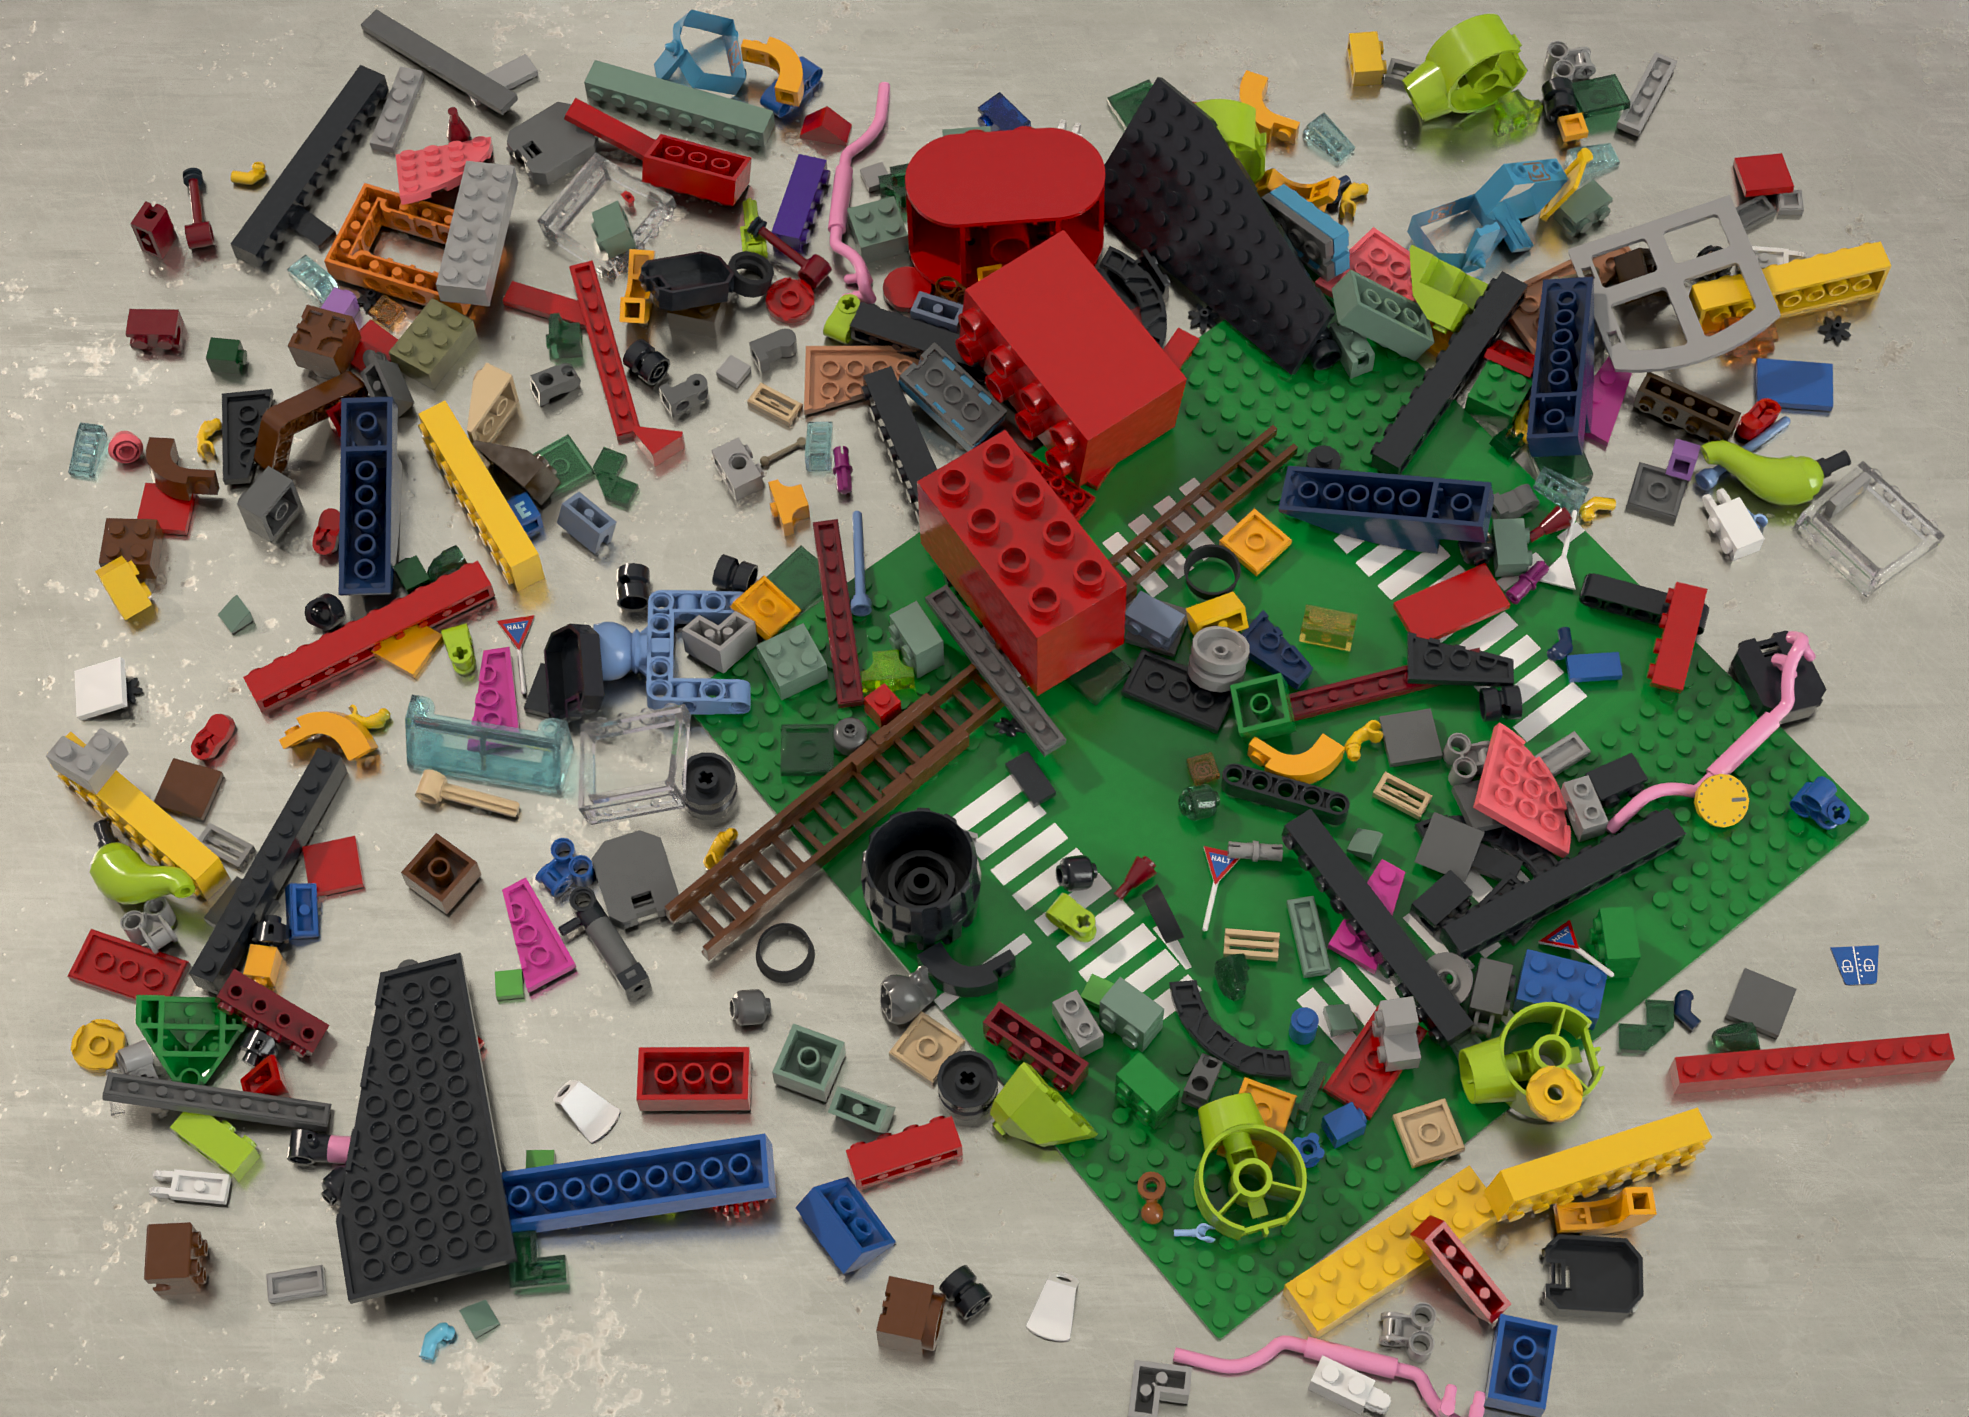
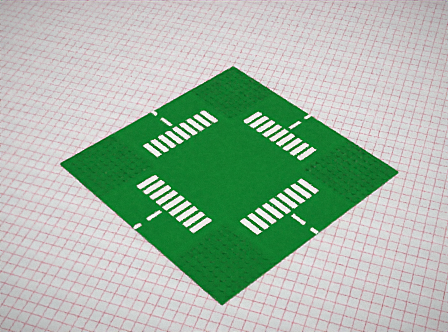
M1303 265L1315 283L1320 276ZM1223 320L1199 337L1200 341L1189 359L1181 367L1180 371L1187 380L1175 427L1115 464L1097 491L1085 484L1080 486L1095 497V502L1078 523L1104 556L1110 559L1263 432L1274 425L1277 428V435L1263 447L1276 458L1294 443L1298 447L1297 454L1136 586L1137 595L1140 591H1143L1157 600L1183 608L1208 601L1197 597L1188 588L1184 574L1186 558L1194 549L1208 544L1219 545V540L1255 508L1292 540V544L1258 576H1255L1240 563L1241 574L1232 592L1236 594L1245 606L1248 626L1264 610L1269 616L1268 620L1274 627L1278 626L1283 632V637L1290 645H1294L1313 667L1311 675L1298 690L1288 685L1289 694L1407 665L1408 632L1394 610L1393 604L1396 601L1476 567L1464 562L1458 547V540L1441 539L1438 554L1406 550L1338 534L1280 513L1278 508L1288 466L1306 467L1308 453L1317 446L1325 445L1337 450L1341 458L1340 470L1383 473L1371 466V449L1377 441H1382L1388 424L1395 423L1397 420L1395 418L1403 404L1407 406L1413 389L1416 386L1420 387L1424 382L1422 379L1426 370L1417 361L1402 357L1397 352L1387 347H1382L1377 342L1366 338L1375 353L1372 371L1350 379L1340 361L1330 368L1318 371L1312 367L1309 359L1306 358L1297 373L1290 375L1229 322ZM1360 358L1358 359V365L1363 363ZM1454 399L1401 475L1491 482L1493 494L1499 492L1500 495L1512 491L1518 486L1528 484L1539 500V505L1534 510L1519 517L1524 518L1525 528H1529V531L1537 528L1556 505L1562 508L1512 457L1507 459L1489 444L1493 437ZM1045 445L1031 454L1049 466L1045 457V452L1048 451ZM1257 452L1245 461L1257 473L1269 464ZM1239 467L1227 475L1239 488L1251 479ZM1068 474L1064 476L1074 483ZM1221 482L1209 490L1221 503L1232 494ZM1203 497L1190 506L1202 518L1214 509ZM1184 512L1172 521L1184 533L1196 524ZM1492 517L1490 518V523H1489V528H1488L1489 534H1490V529H1491V525H1492V521H1493ZM1575 521L1566 557L1576 590L1539 581L1536 584V589L1530 590L1518 604H1513L1509 601V609L1438 639L1440 643L1452 646L1456 644L1465 646L1467 650L1480 648L1484 652L1514 659V685L1519 686L1522 697L1523 711L1520 719L1505 720L1501 716L1499 721H1482L1479 708V690L1481 688H1490L1489 686L1440 685L1295 721L1297 732L1261 741L1277 751L1288 755H1297L1308 751L1322 733L1345 746L1346 741L1355 731L1365 726L1371 720L1378 721L1379 716L1431 708L1442 752L1448 738L1454 733L1466 735L1470 739L1471 744L1490 741L1493 729L1499 722L1520 736L1526 742L1524 746L1534 756L1575 731L1591 752L1590 755L1554 777L1560 790L1564 782L1584 777L1585 773L1629 753H1633L1648 778L1647 782L1643 783L1645 790L1657 784L1670 782L1695 785L1707 774L1706 769L1748 730L1759 717L1756 716L1743 688L1696 641L1681 694L1650 686L1651 679L1647 678L1650 663L1655 664L1657 654L1653 653L1656 638L1661 639L1663 629L1654 624L1591 608L1579 601L1584 578L1589 573L1639 584ZM1166 527L1153 536L1165 548L1178 539ZM1568 528L1543 535L1534 542L1527 543V549L1532 551V566L1537 561H1544L1550 567L1562 555ZM920 532L865 570L866 595L871 599L872 611L866 616L852 614L863 697L865 698L885 683L901 701L902 712L926 692L930 696L934 695L972 664L925 602L926 596L946 584L943 572L922 546ZM1147 542L1135 551L1146 563H1149L1159 554ZM1128 557L1116 566L1128 579L1140 570ZM1213 557L1197 561L1193 564L1188 574L1191 583L1206 592L1223 591L1229 588L1235 580L1234 572L1230 565L1221 559ZM1492 557L1486 566L1506 597V592L1519 580V576L1495 577ZM855 577L847 582L850 607L851 600L855 595ZM960 594L956 595L958 600L968 611L971 617L975 620L978 626L982 629V631L985 633L988 639L992 642L993 645H995V640L992 638V636L989 634V632L986 630L983 624L979 621V619L976 617V615L973 613V611L970 609V607L967 605L964 599L960 596ZM1134 599L1126 605V611L1131 605V603L1134 601ZM823 600L791 621L775 636L804 623L827 664L828 679L781 700L758 659L757 646H755L726 672H718L711 677L713 679H740L748 681L751 685L750 711L744 714H692L776 815L848 757L841 754L834 745L833 731L835 725L840 720L853 717L862 721L867 728L868 740L871 735L880 729L867 715L864 705L838 709ZM915 601L918 602L942 638L944 647V665L918 679L913 671L908 672L905 668L901 653L893 650L889 642L891 634L888 630V626H890L889 615ZM1187 623L1174 658L1148 649L1145 650L1188 666L1192 641L1195 636L1189 630ZM1125 627L1124 644L1039 696L1033 692L1030 686L1027 687L1066 738V744L1044 757L1026 733L1016 732L1015 737L1006 736L1005 733L999 734L1000 728L994 727V723L1001 722V717H1005L1009 721L1013 718V715L1006 706L1002 707L969 735V747L821 869L909 974H911L919 967L917 955L923 951L918 950L917 944L909 942L906 948L892 942L893 934L887 930L881 934L874 926L871 912L867 910L865 904L861 871L863 852L868 849L869 836L876 827H880L888 821L891 815L899 811L902 813L914 811L917 808H930V811L943 815L947 813L957 820V824L962 829L978 834L975 848L981 871V886L976 916L969 927L964 928L962 926L961 937L946 945L942 940H939L935 944L941 942L950 957L965 966L985 964L1010 949L1016 957V968H1014V971L1009 976L1003 979L997 978L998 990L980 997H959L948 994L935 986L937 994L933 1002L975 1052L982 1053L992 1061L997 1070L998 1080L1004 1086L1023 1061L1020 1060L1018 1062L1012 1059L1007 1054L1005 1048L999 1044L998 1046L992 1045L984 1037L983 1021L999 1001L1074 1053L1075 1051L1052 1014V1002L1075 990L1081 996L1091 974L1115 983L1121 977L1164 1008L1162 1029L1147 1048L1141 1052L1137 1048L1131 1049L1122 1041V1037L1115 1032L1109 1033L1099 1021V1008L1084 1002L1104 1035L1103 1047L1082 1057V1059L1089 1063V1072L1074 1094L1071 1095L1066 1091L1064 1093L1058 1092L1074 1111L1083 1115L1098 1135L1095 1138L1054 1146L1216 1339H1223L1282 1292L1286 1283L1317 1264L1449 1158H1443L1412 1168L1392 1119L1394 1114L1445 1098L1465 1145L1511 1107L1505 1102L1471 1104L1462 1085L1459 1062L1451 1047L1449 1046L1443 1050L1439 1044L1436 1045L1431 1040L1427 1032V1035L1419 1045L1421 1055L1419 1067L1404 1069L1370 1121L1367 1120V1123H1365L1366 1128L1363 1135L1334 1149L1321 1127L1322 1118L1344 1105L1322 1091L1323 1087L1380 1004V1001L1400 998L1395 991L1396 986L1390 978L1386 979L1382 975L1378 966L1374 975L1328 948L1329 942L1341 925L1344 917L1341 913L1337 914L1333 910L1329 897L1325 892L1322 893L1317 889L1314 877L1309 871L1302 869L1298 862V856L1293 850H1289L1282 841L1284 825L1299 815L1233 797L1222 790L1223 770L1229 764H1241L1262 771L1265 769V766H1259L1252 762L1247 755L1249 743L1245 744L1239 734L1234 704L1232 703L1218 734H1215L1121 695V691L1141 650L1145 649L1125 642L1128 632ZM1561 627H1569L1571 630L1573 650L1569 655L1619 652L1622 678L1619 680L1569 683L1566 657L1555 662L1550 661L1547 657V650L1559 641L1557 630ZM1246 629L1241 630V631H1238V632H1239L1240 634H1242ZM1004 653L1002 657L1009 664V666L1016 673V675L1020 677L1021 674L1018 672V670L1014 667V665L1011 663V661ZM1248 659L1242 682L1273 674ZM979 674V676L986 682L983 676ZM972 680L959 690L978 710L992 700ZM953 696L940 706L959 726L973 716ZM934 712L920 722L939 742L953 732ZM1781 727L1774 731L1730 774L1742 782L1747 789L1749 797L1748 810L1743 819L1735 825L1728 827L1709 825L1698 815L1694 804L1695 798L1671 795L1650 801L1615 835L1621 833L1623 828L1632 822L1638 824L1644 821V818L1649 813L1655 810L1661 812L1668 808L1686 833L1679 846L1542 918L1515 946H1512L1506 939H1503L1465 959L1472 971L1473 986L1481 957L1513 965L1511 975H1515L1516 980L1513 991L1507 992L1506 999L1511 1000L1507 1016H1502L1499 1024L1493 1023L1490 1039L1499 1037L1510 1019L1518 1013L1512 1011L1527 949L1593 965L1575 950L1539 944L1538 941L1568 920L1571 921L1578 946L1590 956H1593L1595 954V947L1590 945L1589 928L1593 927V918L1597 917L1599 909L1633 906L1641 958L1632 977L1606 979L1599 1018L1594 1030H1589L1593 1043L1867 824L1869 815ZM913 729L901 738L920 758L932 749ZM1383 737L1378 743H1372L1370 740L1361 743V757L1359 760H1349L1347 753L1344 751L1343 759L1337 767L1325 778L1311 784L1342 793L1350 802L1348 816L1344 823L1341 825L1321 823L1366 882L1370 879L1381 859L1405 871L1393 918L1427 961L1435 954L1449 951L1439 938L1440 930L1432 936L1409 912L1412 903L1445 874L1414 862L1422 844V840L1414 827L1415 824L1432 818L1434 812L1448 816L1462 815L1451 792L1453 786L1448 780V775L1453 765L1448 764L1442 756L1440 760L1390 767ZM893 745L881 754L900 774L905 772L908 766L912 765ZM1452 747L1455 751L1461 752L1459 748ZM1026 751L1030 753L1056 791V796L1035 808L1032 807L1005 768V763ZM871 762L860 771L880 793L892 782L874 762ZM1199 762L1210 763H1202L1197 765L1195 772L1199 777L1206 778L1211 773L1210 768L1205 767V769L1209 772V774L1206 775L1199 774L1197 768L1203 767L1204 765H1209L1213 771L1212 776L1209 779L1205 780L1197 778L1193 772L1195 764ZM1199 769L1201 773H1205L1204 769ZM1458 771L1461 775L1467 776L1464 771ZM1385 772L1432 795V800L1422 814L1420 821L1372 796L1373 791ZM1475 775L1472 781L1480 780L1481 775ZM1818 776L1826 777L1834 783L1837 788L1835 795L1848 806L1850 811V817L1847 822L1837 825L1830 830L1821 828L1810 816L1805 818L1796 814L1789 805V802L1806 782L1813 783ZM1236 777L1228 778V780L1231 782L1240 781ZM854 778L850 779L840 788L864 813L877 803ZM1385 782L1386 785H1388V786H1390V787H1392V788H1394V789H1396V790H1398V791L1400 790V791L1406 793L1409 797H1411V798H1413V799H1415V800H1417V801H1419V802H1421V803L1423 802V800H1421V799H1419V798H1417V797H1415V796H1413V795H1411V794H1409V793H1407V792L1401 790L1400 788H1398V787H1396V786H1394V785H1392V784H1390V783H1388V782ZM1261 784L1254 785V788L1258 790L1265 789ZM1283 791L1279 793L1283 797L1291 796L1288 792ZM834 794L820 804L843 829L847 828L857 819ZM1628 796L1610 809L1604 807L1603 810L1608 821L1632 798ZM1313 799L1305 800L1306 803L1311 805L1317 803ZM1338 806L1331 807L1335 812L1343 811ZM814 810L800 820L824 846L838 835ZM1565 812L1567 825L1571 828V843L1569 854L1564 858L1569 857L1572 859L1583 848L1589 845L1594 847L1600 844V841L1609 833L1605 830L1604 835L1578 842ZM794 826L789 829L810 856L817 852ZM1358 828L1377 831L1383 834L1382 841L1371 863L1346 851ZM1229 841L1241 843L1259 841V843L1283 844L1282 861L1258 860V862H1252L1251 859L1243 858L1238 860L1218 883L1208 930L1203 931L1202 928L1213 885V878L1204 846L1227 851ZM1550 851L1558 862L1564 859ZM1085 855L1092 863L1096 864L1097 878L1094 879L1093 885L1087 890L1066 891L1057 882V865L1065 857ZM1136 856L1140 858L1143 856L1148 857L1156 865L1154 870L1157 874L1135 889H1132L1122 901L1119 900L1114 893L1125 882L1124 879ZM1522 865L1517 878L1526 883L1533 879V875ZM1470 869L1464 883L1473 891V895L1469 897L1472 903L1471 907L1477 905L1499 882ZM1157 884L1183 933L1184 938L1179 939L1178 942L1191 965V968L1187 970L1153 929L1157 925L1142 894ZM1062 893L1071 896L1078 904L1094 915L1097 931L1096 936L1090 942L1083 943L1077 941L1046 918V911ZM1314 896L1331 973L1303 978L1287 908V900ZM1458 913V914L1455 915L1454 917H1457V919H1458V918H1460V917H1462V916H1464V915H1466V914L1464 913L1463 915H1460V914ZM1225 928L1280 933L1278 962L1223 957ZM1229 946V949L1273 952V949ZM1448 974L1446 977L1447 982L1452 984L1453 976ZM1197 980L1198 990L1208 1010V1014L1217 1025L1235 1037L1237 1041L1250 1047L1255 1046L1277 1051L1288 1050L1291 1080L1258 1078L1240 1073L1223 1065L1208 1100V1103L1217 1099L1239 1094L1244 1077L1297 1096L1284 1135L1292 1143L1296 1137L1304 1138L1310 1133H1316L1319 1136L1318 1142L1320 1148L1324 1149V1156L1317 1165L1312 1168H1306V1191L1299 1208L1285 1227L1280 1225L1268 1229L1269 1234L1267 1237H1263L1262 1232L1259 1231L1242 1236L1240 1240H1236L1221 1234L1215 1229H1208L1205 1233V1236L1215 1238V1241L1211 1243L1192 1236H1174V1229H1196L1202 1223L1210 1225L1202 1216L1194 1195L1195 1173L1205 1152L1198 1109L1181 1102L1184 1088L1195 1065L1198 1063L1202 1053H1207L1197 1045L1182 1025L1171 999L1169 982ZM1472 990L1466 1000L1460 1004L1466 1014L1468 1013ZM1349 1004L1358 1030L1331 1037L1323 1015L1324 1006ZM1302 1007L1314 1010L1319 1018L1314 1040L1305 1045L1295 1043L1289 1035L1292 1014L1295 1010ZM1478 1020V1022L1488 1024L1487 1021ZM1423 1022L1418 1023V1025L1428 1030ZM1533 1022L1516 1027L1506 1035L1504 1055L1531 1049L1540 1037L1550 1034L1552 1024ZM1560 1029L1559 1036L1568 1042L1570 1048L1579 1047L1580 1052L1584 1050L1582 1039H1576L1565 1029ZM1475 1032L1482 1042L1490 1040L1485 1038L1486 1035ZM1139 1052L1180 1089L1178 1108L1155 1130L1149 1125L1144 1126L1136 1118V1112L1129 1106L1126 1108L1121 1105L1115 1097L1116 1074ZM1539 1055L1546 1065L1555 1066L1549 1057ZM1042 1076L1043 1080L1048 1084V1086L1056 1089L1051 1084V1080H1049L1045 1076ZM1526 1080L1517 1083L1524 1090H1526L1529 1081ZM1217 1148L1205 1161L1203 1183L1210 1203L1219 1212L1231 1199L1228 1193V1182L1231 1172L1227 1159L1217 1155ZM1277 1151L1271 1168L1272 1181L1296 1187L1294 1174L1289 1163ZM1304 1151V1153L1307 1155L1311 1154L1308 1151ZM1147 1172L1159 1173L1166 1183L1165 1193L1158 1200V1204L1163 1208V1218L1159 1223L1153 1225L1146 1223L1142 1219L1141 1210L1146 1204V1200L1138 1193V1180ZM1250 1174L1239 1176V1182L1246 1190L1253 1192L1261 1189L1260 1182L1255 1176ZM1148 1184L1146 1189L1149 1192H1154L1157 1190L1155 1184ZM1266 1194L1264 1201L1268 1215L1252 1219L1249 1207H1243L1234 1203L1223 1217L1247 1228L1285 1217L1292 1210L1294 1201Z

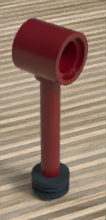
M188 168L183 171V183L189 187L193 223L184 226L189 249L213 246L215 241L210 221L203 222L199 192V186L203 183L202 171L198 168Z
M759 216L750 223L747 232L751 233L754 238L760 235L801 267L797 272L799 279L808 283L812 289H816L831 273L832 268L830 264L817 254H814L809 259L804 258L766 228V221L761 220Z

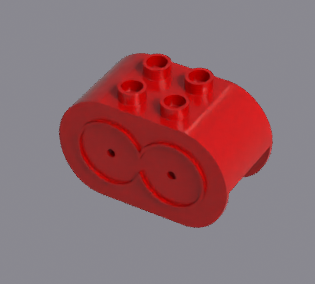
M1030 126L992 132L974 129L963 134L946 135L927 143L915 153L908 164L905 175L909 254L914 267L920 275L934 285L939 278L950 276L961 283L962 286L968 288L978 282L977 268L1002 264L1003 267L1062 230L1068 234L1093 266L1097 264L1104 247L1105 166L1098 150L1089 141L1076 133L1059 128H1033ZM1045 236L1046 238L1044 240H1039L1037 237ZM968 241H974L975 244L969 245ZM954 281L938 283L944 289L953 290V288H956Z

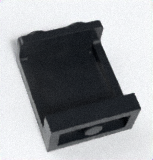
M1146 248L1141 250L1140 258L1135 260L1136 264L1150 274L1158 286L1163 300L1168 298L1171 283L1167 274H1162L1154 255H1150ZM1103 268L1097 269L1130 310L1138 307L1132 294L1120 281L1105 273Z

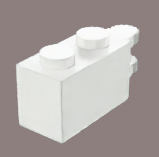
M1724 488L1716 491L1717 499L1721 505L1717 506L1710 494L1702 497L1704 507H1706L1710 515L1708 518L1709 528L1713 533H1716L1723 552L1728 554L1732 561L1760 551L1765 538L1740 497L1731 500Z
M1322 1355L1308 1390L1360 1415L1364 1408L1381 1415L1385 1412L1387 1413L1391 1405V1397L1374 1387L1375 1380Z

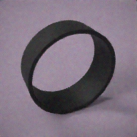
M1208 544L1194 549L1188 555L1184 564L1187 586L1194 595L1204 600H1211L1232 592L1241 574L1238 558L1232 551L1220 545ZM1213 557L1221 559L1230 565L1234 572L1235 580L1229 588L1223 591L1206 592L1191 583L1188 578L1189 571L1197 561Z
M1158 884L1142 894L1165 943L1184 938Z
M791 923L773 925L766 929L759 938L756 949V963L762 974L772 981L779 983L797 981L810 971L814 963L815 950L813 943L807 933L797 925ZM781 930L798 932L808 941L806 959L801 965L788 971L772 969L763 961L760 955L762 942L772 933Z

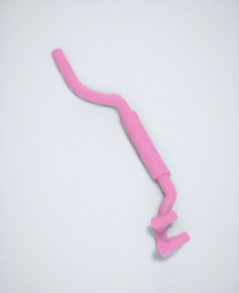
M887 82L879 83L875 117L872 124L861 137L848 145L841 153L839 165L835 168L828 222L830 247L835 253L848 259L855 269L854 274L844 276V282L846 284L857 283L859 290L845 294H853L859 298L860 303L865 302L866 304H874L877 300L871 288L873 279L859 253L842 242V235L846 232L847 208H849L853 177L851 160L875 140L886 122L890 95V84Z
M1789 631L1786 634V640L1793 645L1787 655L1777 653L1771 658L1773 665L1782 671L1781 702L1770 713L1765 712L1706 769L1707 774L1695 785L1670 782L1648 787L1633 797L1608 822L1606 831L1609 834L1615 835L1639 810L1656 798L1671 795L1695 798L1698 786L1707 777L1717 774L1730 775L1780 727L1779 722L1791 711L1795 702L1794 682L1797 677L1796 669L1802 655L1809 662L1816 658L1815 653L1810 648L1809 638L1806 634Z
M1282 1335L1274 1338L1259 1351L1239 1359H1223L1177 1347L1173 1357L1174 1362L1232 1374L1255 1369L1271 1360L1282 1350L1303 1353L1305 1358L1320 1361L1323 1355L1350 1369L1394 1379V1376L1413 1380L1425 1402L1437 1417H1461L1454 1413L1457 1393L1456 1385L1447 1384L1444 1397L1441 1400L1434 1390L1428 1375L1418 1367L1400 1363L1398 1358L1309 1336L1306 1340ZM1476 1391L1474 1393L1468 1417H1483L1486 1398L1484 1392Z

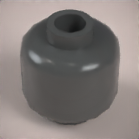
M844 718L835 725L833 731L834 745L843 755L849 756L868 741L867 728L857 718Z
M760 989L737 991L734 998H730L729 1002L731 1019L736 1020L740 1026L762 1024L766 1019V1014L771 1013L770 999L765 998L764 993Z

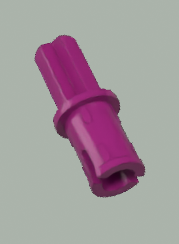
M837 446L833 449L835 463L833 474L836 476L837 491L842 495H846L852 491L851 474L853 468L849 463V449L843 446V453H841V446Z
M1537 561L1525 574H1520L1519 580L1506 592L1507 599L1513 604H1518L1530 590H1535L1536 584L1549 571L1544 561Z

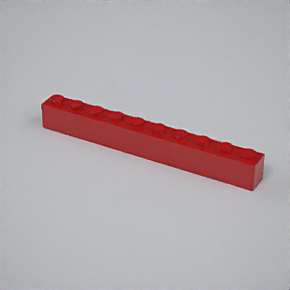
M478 560L473 563H467L459 570L449 575H442L435 582L427 586L418 587L413 593L403 598L394 599L389 605L381 609L370 611L365 617L357 621L346 623L341 629L332 633H326L310 644L301 645L296 651L286 656L277 657L272 663L262 668L253 669L243 678L262 713L374 657L375 655L371 650L378 651L382 647L380 642L392 636L396 640L402 639L405 636L404 630L418 624L419 628L426 626L432 628L494 597L492 584Z
M1946 1033L1682 1056L1674 1058L1669 1070L1674 1094L1947 1071L1955 1057L1950 1035Z

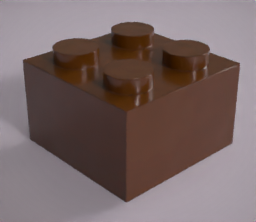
M106 518L99 557L100 567L123 556L127 562L132 560L139 571V574L136 575L137 579H157L164 533L158 520Z
M437 833L434 834L401 872L408 887L445 914H448L482 875L475 860Z

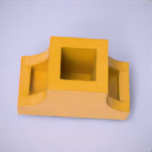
M778 479L768 482L769 492L773 503H769L772 516L773 518L778 517L784 536L794 534V527L799 521L810 518L809 504L802 485L788 487L782 485Z

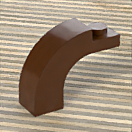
M149 437L146 447V458L152 480L159 490L170 497L190 501L192 494L218 495L220 487L216 470L180 467L176 464L179 455L174 438Z

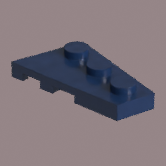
M1262 610L1249 625V628H1246L1241 634L1249 643L1250 653L1248 659L1273 675L1282 673L1287 684L1298 690L1311 675L1313 667L1294 645H1290L1286 641L1278 626L1274 627L1268 620V614Z

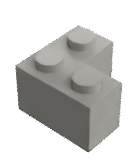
M737 611L719 625L698 615L681 629L685 652L722 673L726 672L758 644L755 621Z
M100 727L84 748L62 735L46 757L54 770L97 795L128 756L129 752L121 739Z
M1414 997L1380 1001L1378 1011L1374 1012L1375 1021H1372L1374 1037H1379L1380 1047H1377L1379 1063H1384L1385 1072L1418 1068L1421 1055L1416 1035L1419 1021Z
M1135 1360L1128 1417H1157L1159 1400L1188 1404L1192 1367Z

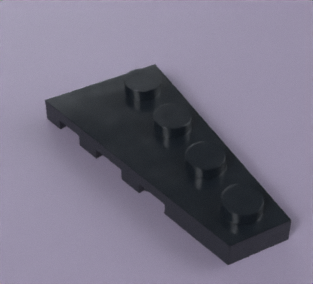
M272 389L222 393L223 482L225 485L251 482L256 463L254 461V454L263 414L271 406L274 395Z
M1407 633V684L1489 687L1514 685V659L1484 651L1475 652L1467 650L1465 646L1457 644L1452 646L1440 643L1438 639H1425L1417 637L1415 633Z

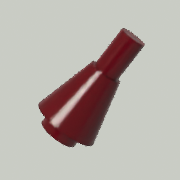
M450 107L448 109L447 139L450 142L467 141L470 137V130L459 117L457 109Z
M1556 505L1539 526L1530 531V542H1534L1543 535L1571 527L1570 521L1572 517L1565 507L1560 508Z
M1136 856L1124 879L1125 882L1116 890L1114 895L1122 901L1132 889H1135L1157 873L1154 870L1156 865L1146 856L1142 858Z

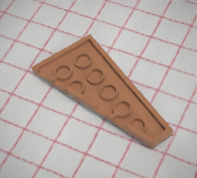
M1629 246L1592 259L1594 266L1599 269L1598 276L1603 287L1616 275L1614 257L1631 251ZM1571 259L1524 281V283L1528 284L1526 298L1509 322L1534 355L1536 352L1543 280L1551 279L1554 276L1563 277L1575 274Z
M806 346L804 416L864 399L860 388L864 386L863 375L891 366L899 381V376L913 362L918 365L919 360L897 353L898 350H895L892 346ZM904 346L900 350L905 352H916V350Z

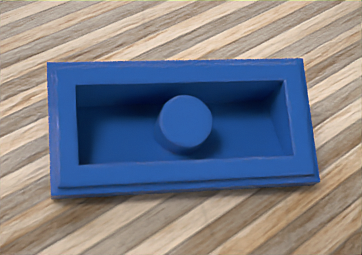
M316 883L288 884L285 887L286 925L290 928L289 940L318 937Z

